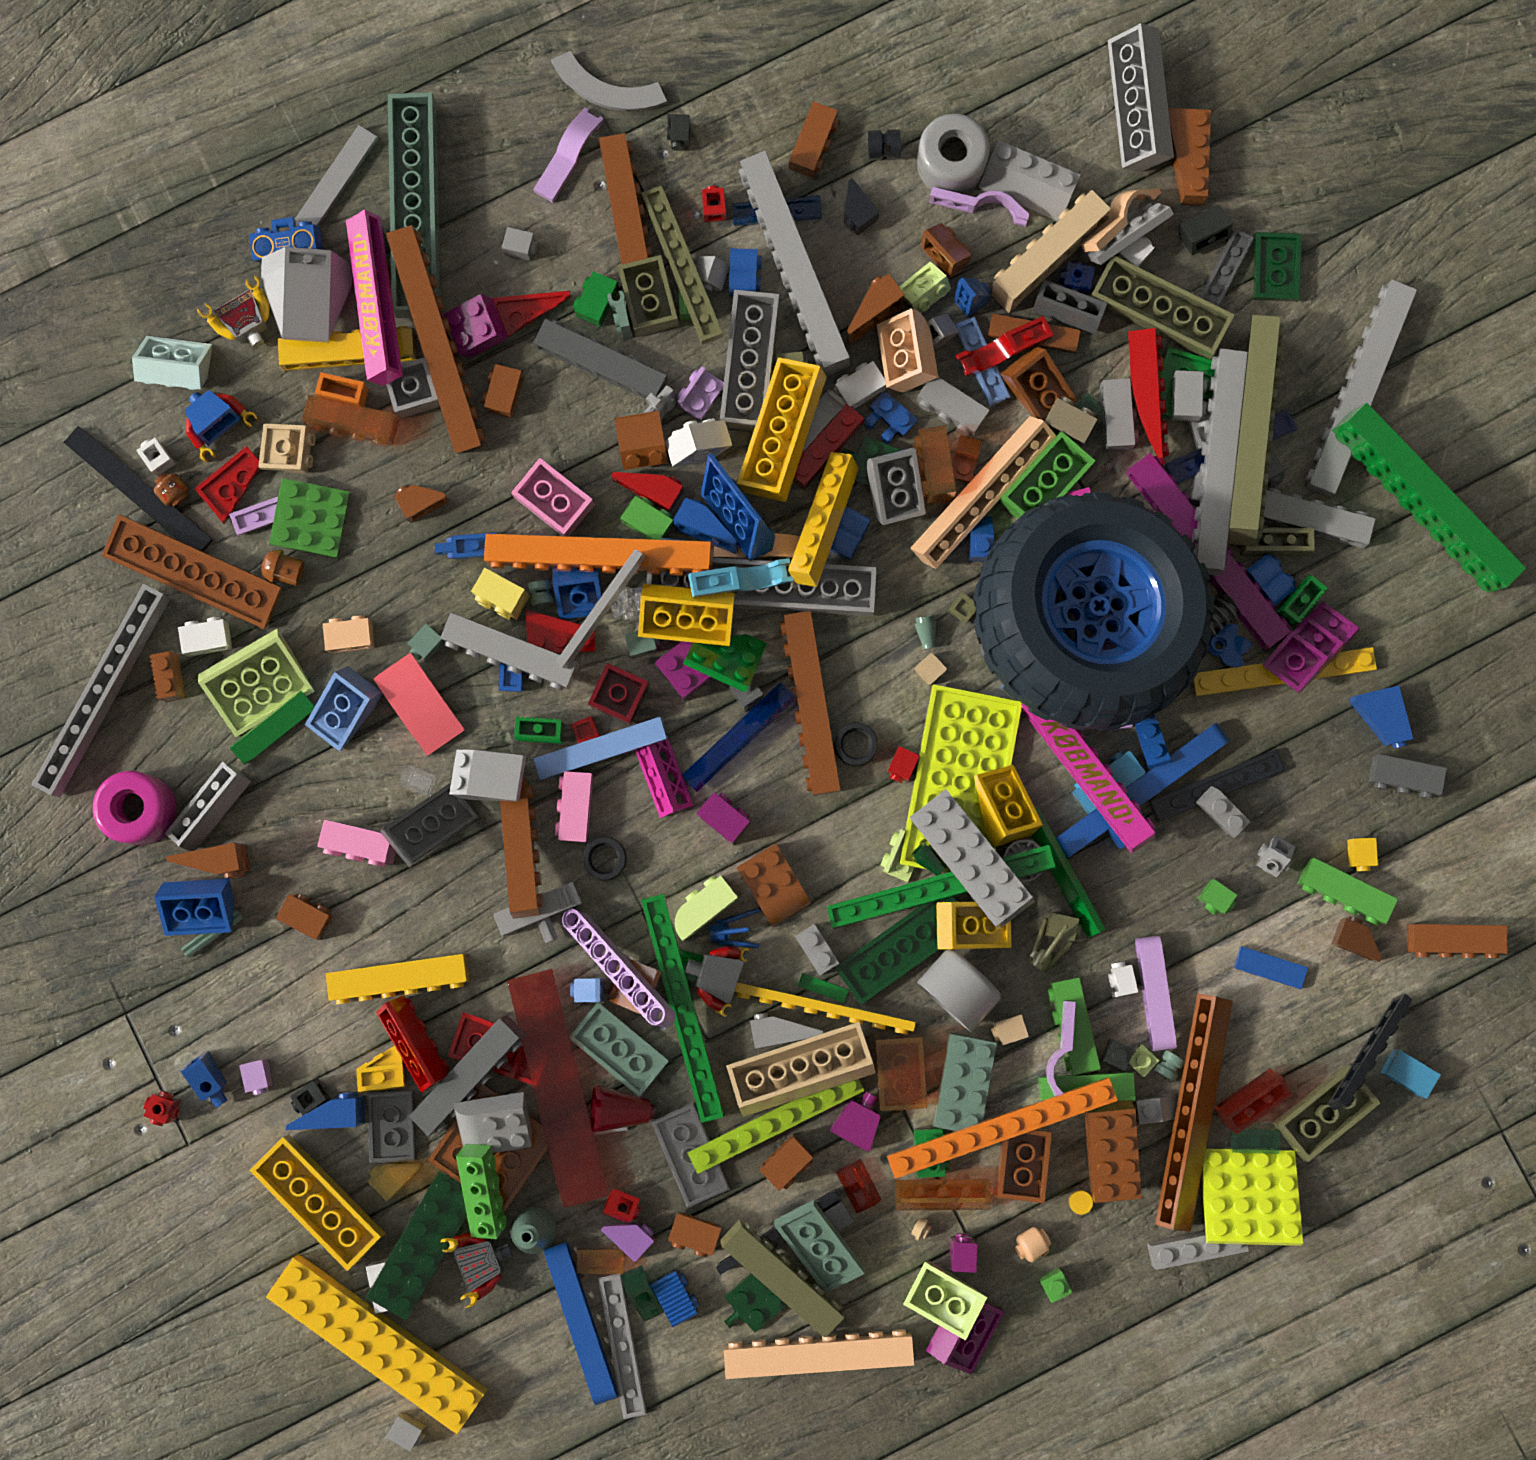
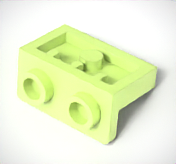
M932 262L926 264L899 286L905 294L904 300L912 309L920 313L928 310L931 305L951 290L947 276Z
M900 829L899 833L894 832L889 843L893 846L890 854L885 853L881 866L884 867L882 872L908 882L914 867L899 864L905 830Z

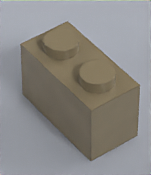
M1066 397L1062 399L1057 398L1045 419V423L1049 427L1059 432L1062 431L1068 437L1084 444L1097 421V418L1093 417L1095 413L1084 407L1082 410L1074 407L1075 402Z

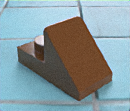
M959 436L949 479L964 483L972 481L981 440Z

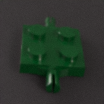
M865 436L861 447L856 453L843 448L842 452L843 454L852 455L859 468L855 482L870 487L867 473L868 459L902 450Z
M749 1273L724 1295V1298L734 1310V1313L724 1322L731 1329L733 1325L741 1320L747 1323L756 1333L787 1304L752 1273Z

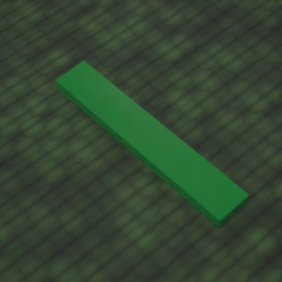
M1036 808L1035 810L1043 825L1032 835V838L1040 847L1050 845L1056 869H1052L1051 872L1076 918H1079L1083 931L1087 938L1104 931L1105 927L1040 808Z

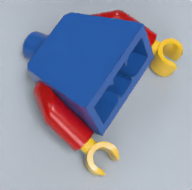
M206 391L203 395L199 392L193 393L189 398L191 405L185 410L188 417L186 419V435L195 448L200 449V458L205 462H208L205 458L206 452L209 451L214 458H216V453L212 449L206 448L204 444L208 446L241 419L239 415L243 417L244 423L248 427H252L247 422L248 417L252 416L258 421L255 413L247 412L245 410L246 407L232 395L222 393L215 395L211 391Z

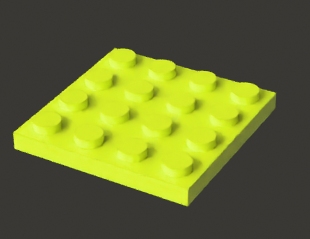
M1206 1149L1202 1168L1206 1244L1301 1246L1303 1244L1295 1151Z

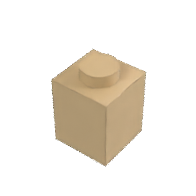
M1021 1014L993 1022L994 1028H991L995 1042L999 1041L1000 1045L1029 1037Z

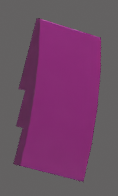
M1322 601L1314 612L1301 622L1295 631H1291L1262 666L1296 692L1300 693L1341 652L1359 631V627Z

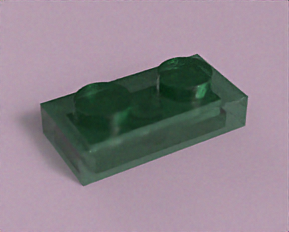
M1231 1128L1232 1153L1279 1154V1130Z

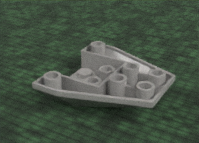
M284 247L262 257L261 280L282 339L329 342L352 288L353 271L350 262L331 250Z

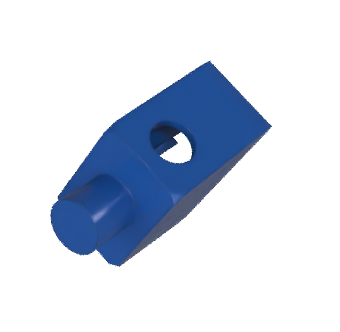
M209 1051L189 1062L180 1071L201 1101L209 1097L217 1108L228 1100L221 1090L227 1082Z

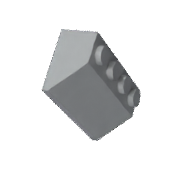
M998 140L978 189L984 192L1001 191L1010 195L1022 208L1058 222L1060 220L1058 217L1070 202L1080 174Z

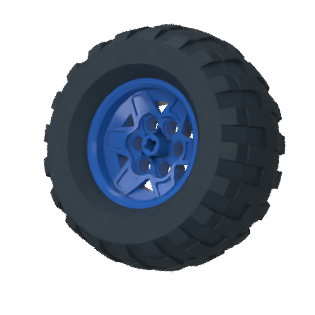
M1103 492L1084 493L1082 496H1060L1049 500L1041 506L1034 507L1020 516L996 541L986 556L974 592V606L976 607L974 624L979 644H982L985 653L984 660L992 675L996 674L997 678L1004 685L1002 689L1007 695L1029 708L1028 711L1047 721H1057L1059 725L1076 730L1097 729L1109 731L1120 729L1121 727L1144 721L1170 705L1191 684L1198 673L1199 665L1209 648L1212 632L1210 624L1213 621L1214 597L1209 594L1208 588L1210 579L1205 563H1199L1197 556L1193 552L1196 547L1186 533L1181 536L1171 525L1173 520L1160 511L1153 512L1145 508L1142 501L1131 497H1112L1111 493ZM1088 571L1091 572V574H1090L1089 577L1085 576V575L1082 573V572H1088ZM1094 586L1100 587L1102 594H1098ZM1058 588H1060L1064 595V601L1055 604ZM1077 591L1081 599H1076L1072 592ZM1111 602H1114L1118 605L1119 611H1116L1111 607ZM1067 612L1074 614L1076 620H1070ZM1132 614H1133V623H1132V622L1129 620V618H1128V616H1130V615H1132ZM1106 624H1110L1113 627V633L1106 629ZM1062 629L1075 630L1076 643L1068 638ZM1084 629L1090 630L1092 638L1084 634ZM1104 641H1110L1118 646L1110 650L1101 651Z

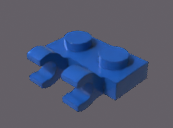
M884 390L870 405L869 409L873 413L865 419L864 425L871 430L880 419L884 421L889 428L885 430L880 439L888 445L897 434L903 438L917 423L918 419Z

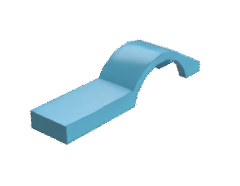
M780 559L765 565L749 568H737L734 566L690 573L688 577L692 597L732 591H753L792 582L794 579L792 576H787L785 566L790 563V559Z

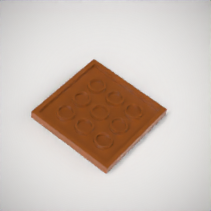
M481 1084L476 1089L478 1094L472 1100L501 1095L487 1085L483 1086ZM529 1116L532 1128L531 1147L493 1153L496 1158V1174L499 1176L500 1196L503 1197V1213H505L557 1137L554 1132L531 1116ZM455 1119L427 1161L461 1184L456 1156L463 1148L457 1119Z

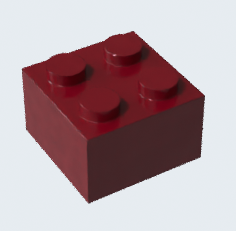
M606 663L588 705L597 711L632 725L650 684L647 680Z

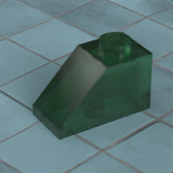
M642 1265L621 1275L627 1296L644 1322L664 1313L651 1287L652 1281Z

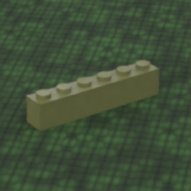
M739 1219L720 1240L722 1248L826 1338L844 1319L841 1311L842 1305L833 1297L831 1300L824 1295L826 1293L825 1290L818 1283L815 1282L813 1285L808 1281V1275L801 1268L798 1267L796 1270L790 1265L792 1262L784 1253L778 1254L773 1250L774 1245L767 1238L761 1239L756 1235L757 1230L749 1222L744 1224Z

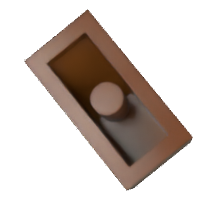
M405 485L397 490V494L393 495L410 523L449 502L443 492L417 485Z

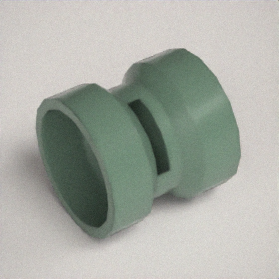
M540 580L528 584L529 592L532 593V598L530 599L532 607H544L554 604L553 596L550 595L549 591L551 589L549 580Z
M1165 1050L1162 1056L1164 1061L1157 1064L1154 1071L1175 1082L1178 1077V1069L1183 1068L1185 1061Z

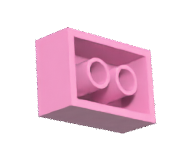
M541 458L537 460L511 492L518 502L563 537H569L595 506L593 499Z
M328 820L323 822L317 847L324 848L323 853L339 857L342 856V853H346L345 858L364 862V858L369 859L368 864L385 868L387 863H394L396 851L381 833Z

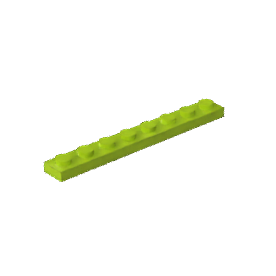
M859 1079L787 1102L687 1153L697 1174L863 1092L864 1089Z

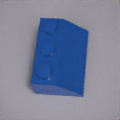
M229 879L163 882L154 896L165 936L227 933L233 930L234 896Z

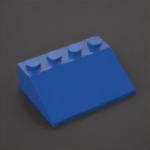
M712 453L709 454L701 497L722 525L737 540V545L749 561L772 551L775 541L773 530L767 527L760 513L755 511L748 497L742 494L735 480L730 478Z

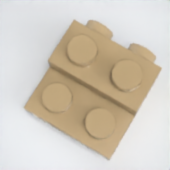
M263 424L258 468L262 470H281L286 473L308 474V468L313 466V457L310 455V449L316 442L315 434L312 433L313 430L306 425Z

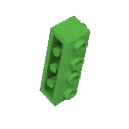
M465 1144L457 1154L456 1160L471 1237L497 1239L506 1228L507 1219L503 1213V1197L500 1196L499 1176L496 1174V1158L493 1155L492 1146Z

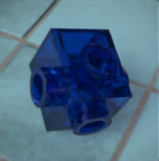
M1080 261L1068 262L1066 269L1061 270L1059 282L1063 283L1062 286L1088 296L1095 267L1086 266L1085 263Z

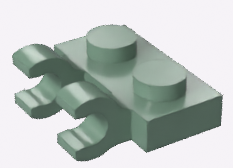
M619 291L620 299L618 301L612 300L611 293L608 294L607 298L610 309L614 313L613 316L618 334L622 333L624 340L632 339L626 310L627 303L623 291Z

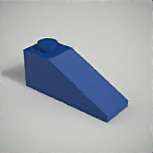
M962 277L959 279L954 301L968 318L989 303L991 292L984 282L981 283L977 278Z
M685 498L673 520L675 530L701 541L711 542L716 547L737 554V540L713 513L699 500Z

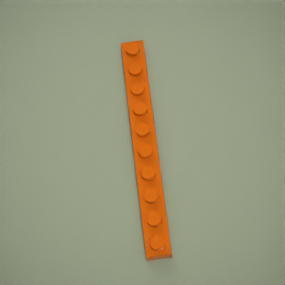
M1107 1077L889 1154L887 1158L896 1179L1118 1101L1110 1078Z

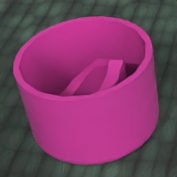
M123 771L110 776L100 785L93 800V816L99 829L110 839L126 844L149 845L157 842L166 835L165 832L173 824L177 814V803L171 788L161 779L138 771ZM132 793L139 795L144 802L142 815L134 821L126 817L122 807L126 796Z

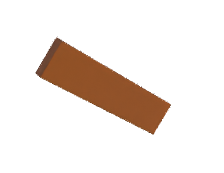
M992 313L988 337L997 339L1004 333L1030 322V320ZM1048 324L1054 336L1035 345L1037 347L1075 354L1080 330Z

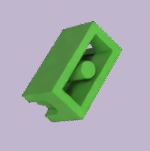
M635 496L620 518L622 523L648 540L666 538L674 526L671 519L672 515L664 509L658 511L652 507L653 503L642 496L640 499Z

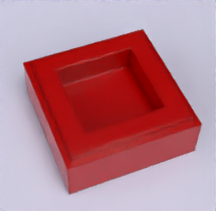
M592 716L571 724L578 744L600 737Z

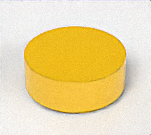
M1077 1190L1070 1195L1069 1206L1076 1214L1083 1215L1091 1210L1093 1200L1086 1191Z

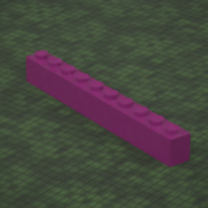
M1149 453L1130 467L1125 474L1155 512L1160 511L1173 520L1171 525L1181 536L1186 533L1192 540L1193 530L1197 529L1198 521L1194 520L1195 509L1190 504L1191 499L1184 491L1181 492L1176 486L1177 481L1175 478L1164 471L1158 457H1153ZM1227 546L1224 571L1220 576L1209 574V581L1221 596L1225 593L1234 600L1238 607L1236 614L1239 620L1261 648L1266 651L1291 632L1288 629L1289 624L1282 616L1279 617L1274 611L1275 606L1268 598L1265 599L1262 596L1259 585L1248 578L1245 567L1233 559V553Z

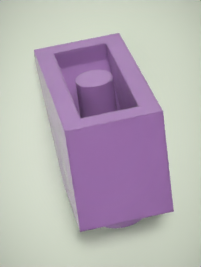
M639 1222L605 1224L601 1229L634 1262L655 1240V1237L652 1236L654 1231L645 1223L643 1225Z

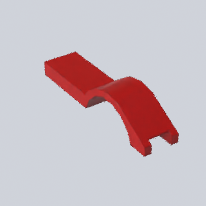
M1043 315L1004 333L986 346L973 351H963L955 357L961 361L965 368L964 374L968 376L991 369L1013 355L1051 339L1054 334Z

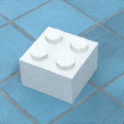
M714 418L707 419L702 423H697L695 420L689 421L684 424V428L672 432V436L665 440L672 466L707 462L709 454L712 453L716 457L733 446L725 420L715 421Z

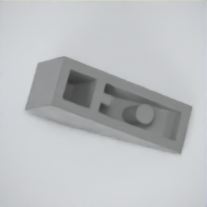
M768 1012L754 1015L755 1019L750 1020L755 1048L808 1039L823 1034V1030L775 1016L768 1017Z

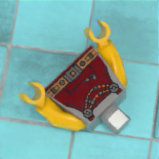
M254 275L257 284L250 285L248 279H246V286L249 290L213 310L215 314H212L211 307L206 303L204 304L209 309L207 314H202L199 309L197 311L201 317L207 318V322L217 334L229 340L237 339L240 343L249 340L252 347L256 348L265 342L260 333L268 328L266 321L269 319L270 304L263 289L259 288L260 280L258 276Z

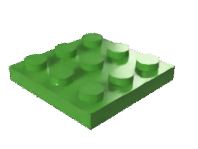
M282 478L269 545L337 558L349 491Z

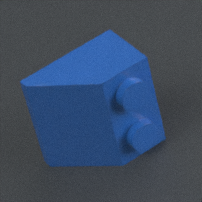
M553 567V587L559 619L586 617L590 614L602 597L599 569H593V572L579 571L580 568H571V571H559L557 567Z

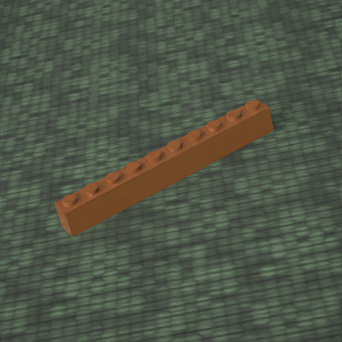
M411 225L386 233L454 452L459 454L484 446L482 441L485 440V435L482 427L478 428L477 426L478 412L475 405L471 406L469 397H472L468 383L464 384L462 375H465L462 363L457 362L455 355L458 353L455 340L450 339L448 333L451 331V326L448 318L444 319L442 310L445 309L441 296L437 297L435 288L438 285L434 274L430 275L428 266L431 265L427 252H423L421 244L424 243L421 231L416 230Z
M1197 994L1155 1225L1172 1230L1191 1232L1233 1000Z

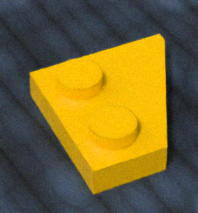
M395 1046L384 1053L378 1054L373 1060L364 1063L356 1069L359 1093L406 1087L404 1062Z

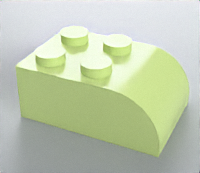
M713 875L703 883L706 886L700 892L694 890L685 897L687 902L680 907L675 917V929L682 941H686L739 899L721 875L718 878Z

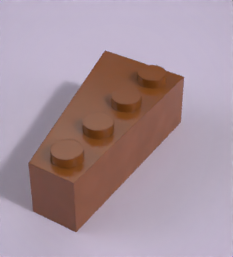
M1168 108L1174 154L1171 162L1176 175L1175 180L1181 205L1203 206L1208 197L1211 110Z

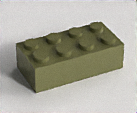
M1341 1066L1272 1122L1298 1156L1306 1162L1312 1160L1381 1104L1364 1083L1360 1089L1356 1090L1353 1095L1355 1099L1349 1107L1334 1110L1328 1105V1102L1351 1066Z

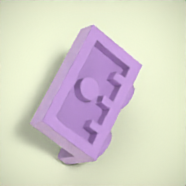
M701 366L699 370L696 369L689 379L691 381L687 388L683 387L677 396L678 408L700 422L724 386V382L707 372L704 366Z

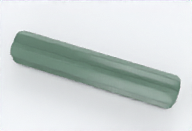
M237 909L233 910V926L243 919L242 914ZM223 933L200 934L183 946L182 951L186 957H192Z

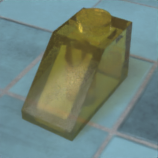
M388 1162L383 1166L378 1164L369 1173L372 1177L367 1182L388 1201L421 1169L423 1164L421 1162Z

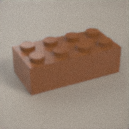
M1131 1100L1115 1101L1085 1112L1090 1193L1094 1202L1142 1199L1136 1110Z

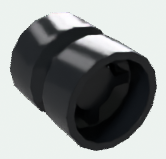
M900 129L887 130L886 133H882L881 130L868 131L869 160H882L883 156H886L887 159H900Z

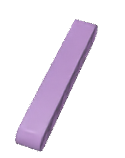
M575 909L567 910L563 914L562 924L650 1024L663 1028L670 1027L675 1021V1013L666 1001L588 914ZM592 932V937H591V939L589 940V939H588V938H589V935H590V933ZM604 948H606V952L604 956H602V952ZM620 963V968L618 972H616V967ZM634 979V985L630 988V983ZM648 995V1002L644 1004L645 997ZM660 1012H663V1017L659 1021V1014Z

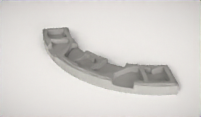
M571 51L551 59L556 72L570 88L577 92L580 97L600 107L626 112V110L646 111L667 104V100L658 82L642 87H618L602 82L590 75L577 62Z

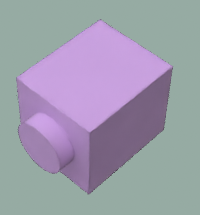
M268 1059L239 1065L245 1093L253 1091V1095L267 1092L266 1087L273 1086Z

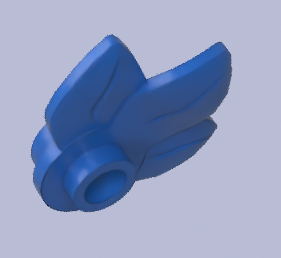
M1226 624L1223 626L1224 629L1222 631L1219 630L1218 635L1210 638L1208 651L1211 655L1220 657L1222 662L1229 667H1242L1244 662L1241 655L1245 654L1253 644L1246 638L1237 635V624ZM1214 644H1220L1222 649H1216Z

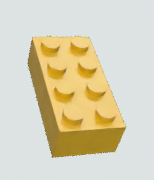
M643 584L638 637L730 646L735 593L726 592L693 598L691 588Z

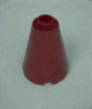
M595 1085L593 1088L590 1110H592V1118L590 1117L591 1132H602L649 1123L650 1119L654 1118V1105L650 1104L649 1099L600 1085Z

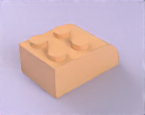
M911 308L877 324L887 388L903 393L938 378L931 331L927 321L920 312Z

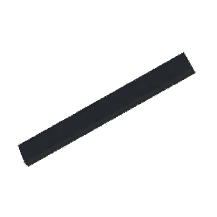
M77 426L63 442L177 540L201 551H204L213 540L174 506L164 505L154 493V489L81 427Z

